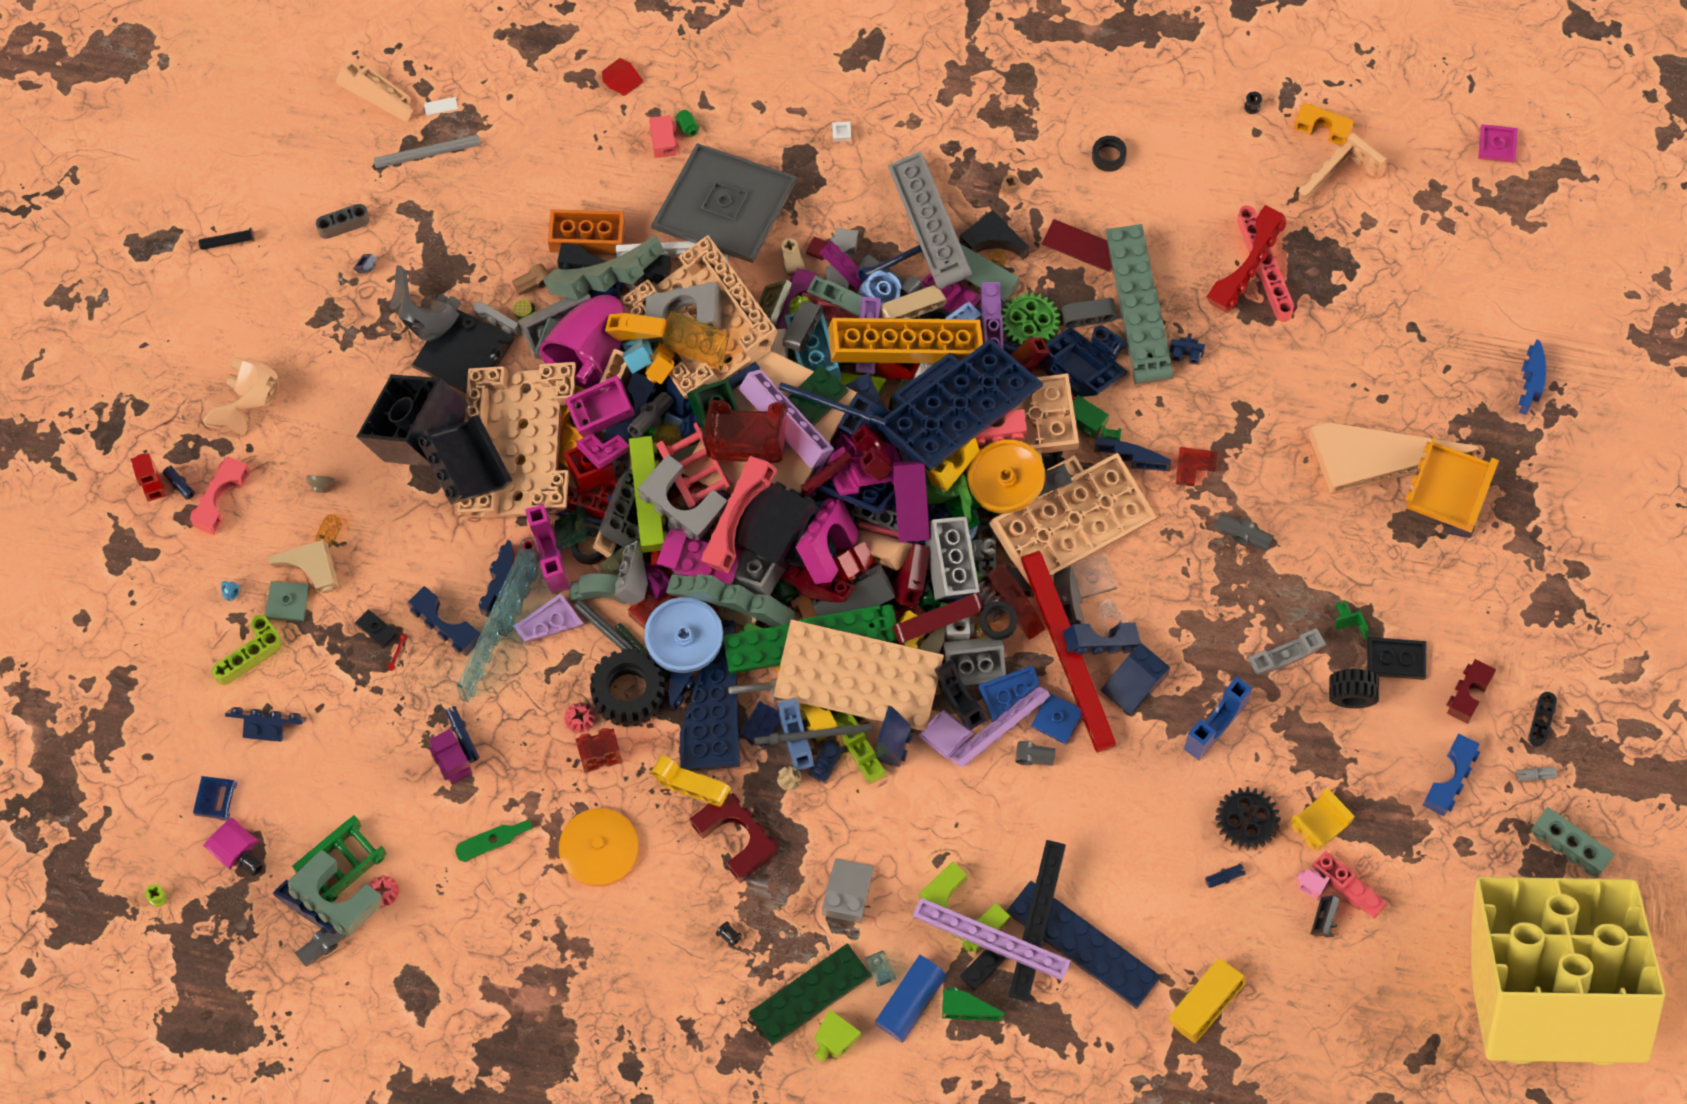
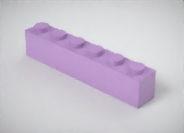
M761 369L749 372L738 388L744 397L753 404L756 410L764 416L768 423L775 428L780 436L786 440L811 469L824 465L834 448Z

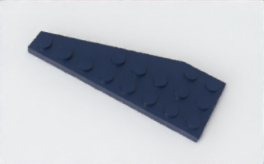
M734 620L721 621L723 636L735 634ZM722 641L720 651L714 660L703 667L698 673L689 709L686 711L685 721L680 730V766L689 771L740 767L738 694L728 693L729 687L737 686V673L729 674L724 641Z

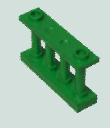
M355 815L350 817L292 865L293 870L297 873L320 850L325 851L329 855L331 851L338 849L354 869L347 875H344L337 867L338 871L334 876L338 879V882L330 889L325 883L322 885L320 891L323 895L321 897L331 903L338 898V895L373 865L380 864L385 859V855H387L382 845L376 850L359 831L362 825ZM350 836H353L369 853V856L361 863L344 845V841Z

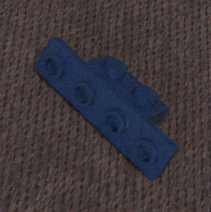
M231 707V709L225 712V717L244 719L243 738L282 742L284 723L303 724L306 722V717H301L299 713H289V715H282L280 711L262 713L261 709L243 711L241 707Z

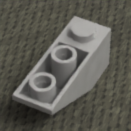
M635 541L624 548L623 561L619 567L620 573L615 584L616 590L614 595L632 606L644 600L648 585L639 541Z

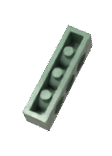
M1549 807L1545 809L1531 829L1536 838L1545 840L1553 850L1562 852L1570 862L1580 865L1587 874L1597 878L1615 855V853ZM1550 829H1556L1559 835L1552 834ZM1567 841H1573L1576 847L1569 846ZM1584 852L1590 853L1593 859L1586 858Z

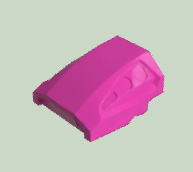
M230 818L203 846L230 870L232 866L238 864L241 855L247 850H252L254 843L257 844L259 841L234 818Z

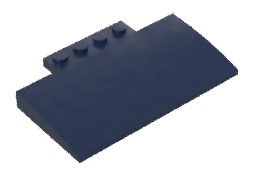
M990 339L961 361L949 353L893 394L894 400L900 406L884 417L887 420V424L885 427L878 425V432L912 460L923 462L925 469L931 471L1043 387V383Z

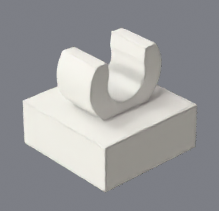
M832 122L833 142L851 141L850 122Z

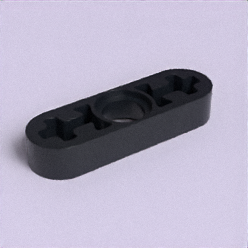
M1543 692L1537 700L1528 734V741L1533 746H1542L1548 737L1557 703L1556 696L1551 692ZM1545 698H1549L1550 702L1547 706V709H1543L1545 705ZM1540 714L1545 715L1548 722L1540 723L1537 720V716ZM1538 728L1542 729L1540 732L1541 738L1536 740L1534 735L1537 733Z

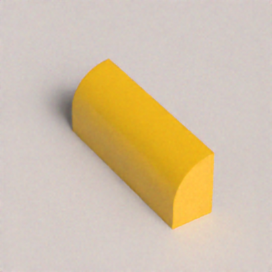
M1218 958L1168 1016L1169 1021L1182 1035L1196 1044L1245 986V976Z

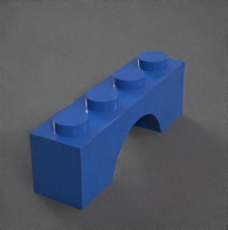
M1458 733L1447 754V757L1454 765L1455 775L1448 782L1433 783L1422 806L1442 816L1445 815L1447 810L1451 812L1456 802L1452 799L1455 794H1460L1464 786L1461 781L1463 777L1468 778L1472 770L1469 765L1471 761L1476 762L1480 751L1477 750L1480 745L1479 743Z

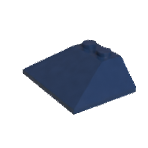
M1072 327L1046 344L1050 353L1042 360L1048 376L1068 374L1071 393L1074 397L1077 395L1081 397L1096 396L1128 372Z

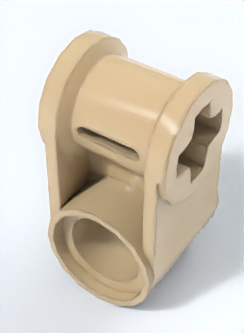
M792 238L785 239L781 244L785 272L788 276L795 274L797 268L805 270L796 240Z

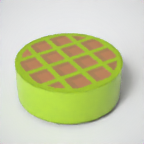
M526 300L517 301L513 306L514 315L521 319L532 314L531 304Z

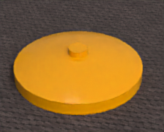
M1018 440L996 441L984 447L975 456L968 471V485L973 497L982 507L996 513H1013L1026 508L1039 496L1045 482V468L1041 457L1030 445Z
M605 808L590 809L576 815L565 826L559 840V855L567 873L576 881L592 887L608 886L622 880L634 867L639 853L638 837L630 821L620 813Z

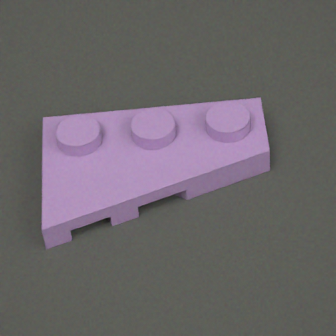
M559 594L513 627L524 643L574 629L584 624L563 595Z

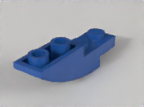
M1536 339L1534 345L1529 346L1527 356L1530 357L1528 361H1524L1521 370L1524 372L1522 379L1526 380L1523 388L1526 390V393L1521 395L1518 405L1521 406L1519 413L1527 415L1532 400L1539 402L1545 386L1546 360L1542 344L1538 339Z

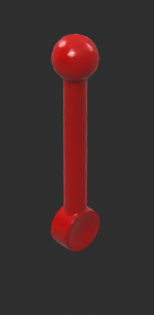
M406 634L400 635V642L392 662L387 665L389 671H394L396 668L395 662L404 641L407 640Z

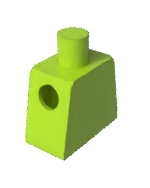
M829 1010L814 1038L815 1044L819 1046L814 1053V1057L821 1062H824L829 1054L835 1059H839L861 1038V1032L832 1010Z

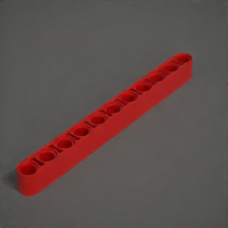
M1039 550L1022 556V566L1079 710H1082L1080 713L1094 749L1099 753L1116 746V741L1082 655H1077V653H1068L1063 631L1069 628L1070 624L1043 555Z

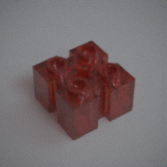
M604 728L599 730L597 735L591 736L590 733H585L576 738L584 773L600 769L599 767H609L623 763L614 728Z

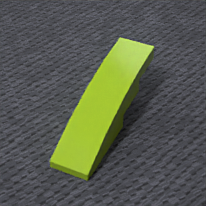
M838 712L832 715L838 727L859 725L852 714ZM864 732L840 735L868 784L886 776V772L876 758V754L868 743Z

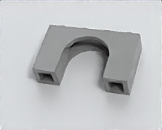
M708 282L703 285L673 289L668 292L646 296L645 316L667 320L663 337L649 338L650 342L657 343L658 341L669 340L670 321L673 314L679 308L690 304L697 305L696 324L703 333L721 330L723 291L716 282Z
M667 455L638 488L639 498L646 504L651 503L655 506L654 510L661 516L665 514L669 517L670 523L678 528L680 526L684 529V533L690 539L695 538L699 541L722 515L728 501L712 489L694 509L679 510L673 507L667 500V493L684 470L683 465L670 455Z

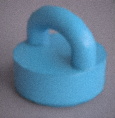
M223 581L221 583L222 597L228 601H233L240 592V585L233 581Z

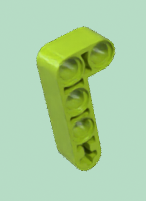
M257 615L251 621V627L257 637L213 666L212 674L218 684L227 685L281 649V639L265 616ZM265 624V627L262 629H257L259 625ZM270 639H276L273 643H268ZM259 649L257 654H251L253 650ZM243 660L240 665H235L237 661Z

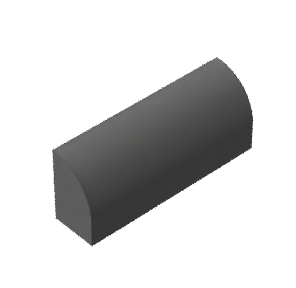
M878 565L847 582L854 585L855 589L845 602L835 603L813 598L812 607L818 616L881 605L895 598V593L882 566Z

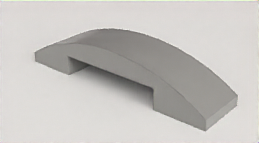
M1316 628L1300 635L1298 639L1268 652L1264 650L1250 656L1248 660L1256 675H1261L1293 664L1325 647L1326 643Z

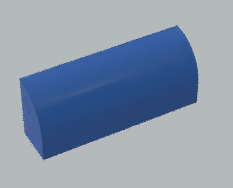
M919 954L875 1020V1026L903 1043L947 977L944 971Z

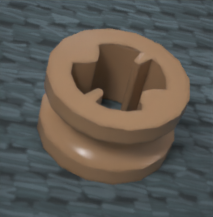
M1015 175L1005 176L1002 184L1003 190L1007 193L1016 192L1019 188V179ZM1014 182V186H1008V183Z

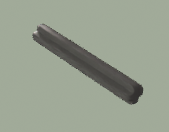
M583 600L577 601L574 607L581 615L621 650L627 649L628 652H632L634 646Z

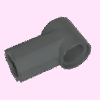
M1019 741L1017 743L1015 762L1026 766L1033 763L1053 766L1056 748L1036 746L1029 741Z

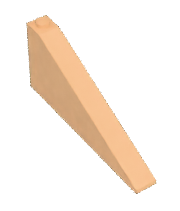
M1317 423L1311 427L1309 433L1331 495L1419 472L1420 469L1417 468L1421 457L1425 459L1427 454L1423 452L1427 441H1432L1430 438L1335 423ZM1435 439V442L1471 456H1475L1477 452V446Z

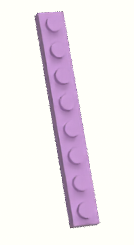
M920 898L913 914L914 919L1063 981L1071 960L923 898Z

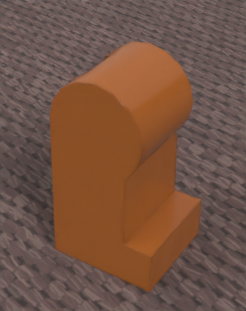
M802 595L790 601L791 610L795 613L799 612L802 619L818 616L808 596Z

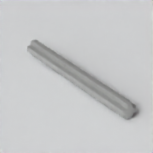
M479 135L468 136L375 157L374 164L376 168L478 146L481 142Z

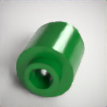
M682 110L677 113L676 123L684 136H695L700 126L692 113L688 112V110Z

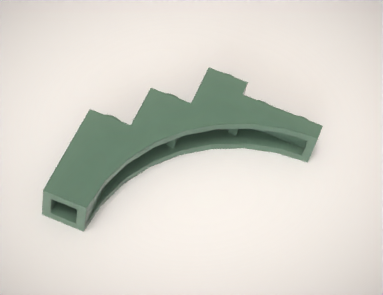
M652 236L641 245L617 258L579 269L555 268L543 280L550 294L579 300L590 289L606 292L616 282L633 284L644 275L643 270L664 253L658 236Z
M697 574L696 577L671 575L666 591L671 596L690 597L741 612L771 627L790 624V620H793L795 614L793 610L770 595L753 594L741 585L725 584L712 575Z

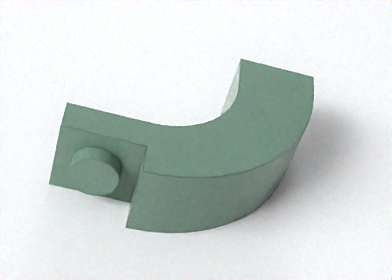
M586 574L579 576V580L571 582L569 600L572 602L599 597L628 604L614 595L616 590L615 584L619 575Z

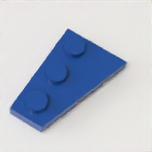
M1032 665L978 685L991 721L993 722L1037 687L1040 682Z

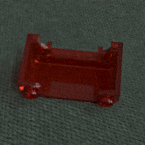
M710 400L702 435L708 457L716 461L747 462L749 457L752 456L769 463L781 462L783 460L785 444L786 403H771L768 406V412L731 410L730 405L724 400Z

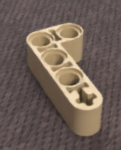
M933 285L884 303L880 306L879 318L912 319L941 308L946 304L947 300L941 290L937 288V285Z

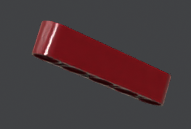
M977 592L893 625L892 628L898 643L901 644L980 613L984 607Z

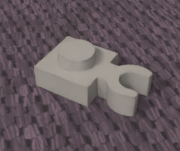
M981 539L971 541L974 561L984 559L985 553L989 555L995 554L996 551L993 548L989 549V546L995 544V541L992 539H986L984 542Z

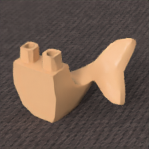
M235 358L232 361L231 368L238 370L239 375L230 374L226 384L235 388L234 391L242 397L233 403L212 409L203 421L209 425H227L236 433L244 436L247 430V423L243 410L270 405L275 399L279 379L273 369L259 360Z

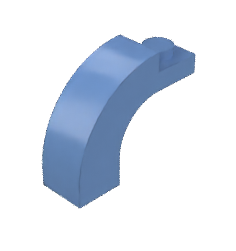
M797 698L777 702L783 733L804 732ZM807 739L786 742L793 767L802 770L814 766Z

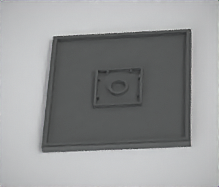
M697 143L651 225L652 229L695 244L709 235L721 253L753 263L797 182V176Z

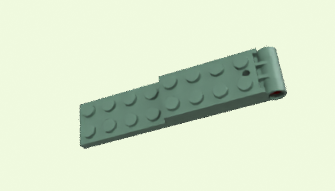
M1138 224L1106 229L1105 233L1134 383L1142 384L1172 379L1171 360L1158 294L1154 286L1143 225Z

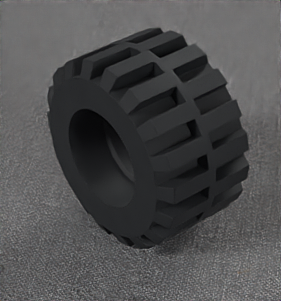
M1345 669L1334 672L1329 677V701L1344 708H1366L1379 702L1378 675L1362 669Z

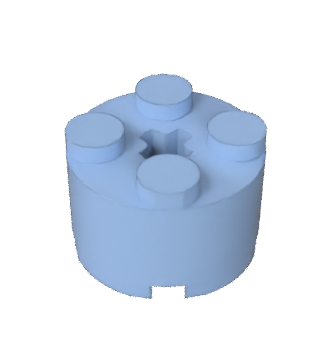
M879 270L872 273L862 283L858 295L881 298V306L886 302L900 298L901 284L892 273H885Z

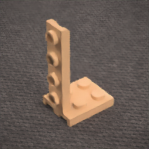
M1352 133L1348 137L1347 142L1336 149L1335 155L1323 163V168L1313 173L1309 183H1304L1300 187L1298 200L1302 203L1307 202L1349 156L1354 163L1359 166L1362 165L1371 176H1376L1378 179L1384 175L1386 158Z

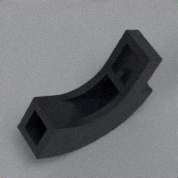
M949 660L936 668L937 683L950 707L963 724L971 731L987 721L981 705L972 698L962 683L954 662Z

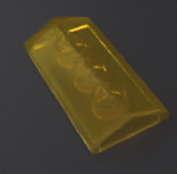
M671 311L662 337L663 347L703 364L706 362L710 367L722 370L730 334Z

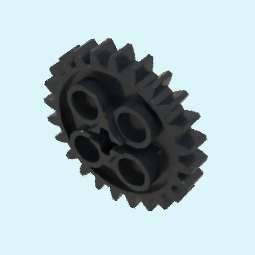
M1239 787L1237 794L1231 790L1230 796L1225 794V801L1220 800V807L1216 809L1219 815H1216L1215 820L1220 821L1216 824V828H1222L1219 835L1226 834L1224 841L1232 840L1231 846L1237 843L1238 850L1243 845L1247 851H1249L1250 846L1257 850L1258 844L1264 848L1265 841L1271 843L1272 838L1270 836L1275 837L1277 834L1275 830H1278L1280 825L1276 824L1281 819L1276 816L1279 814V810L1273 809L1276 806V802L1269 803L1271 796L1264 798L1265 792L1262 791L1260 794H1257V788L1250 792L1249 787H1247L1246 791L1243 792ZM1239 803H1246L1249 808L1243 809L1239 806ZM1253 805H1257V808L1252 813L1251 819L1248 820L1243 831L1239 833L1238 830L1243 825V822L1245 818H1247V816L1249 815ZM1263 813L1266 818L1260 819L1256 814ZM1236 819L1239 824L1233 825L1229 820ZM1247 829H1254L1256 834H1248Z

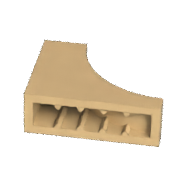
M323 540L268 557L270 565L275 568L293 566L304 570L311 578L315 589L319 592L329 593L334 590L333 588L339 587L328 543Z

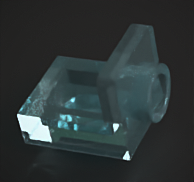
M884 951L874 953L865 958L868 970L877 987L896 980Z

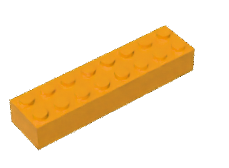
M832 318L828 327L831 362L937 363L949 353L961 361L983 345L980 320Z

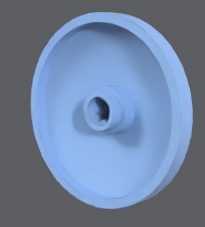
M679 597L662 603L651 613L645 626L644 637L647 650L658 665L673 672L688 673L702 669L714 660L722 646L723 629L717 613L708 604L690 597Z

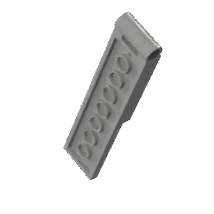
M919 151L888 165L937 288H945L972 276V271L922 152Z

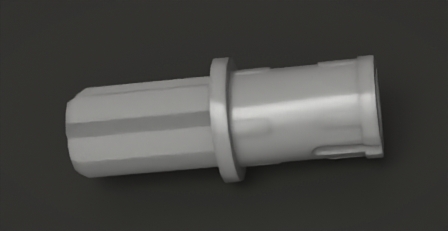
M1534 766V769H1516L1517 782L1532 780L1538 782V780L1557 778L1556 767L1537 768V766Z

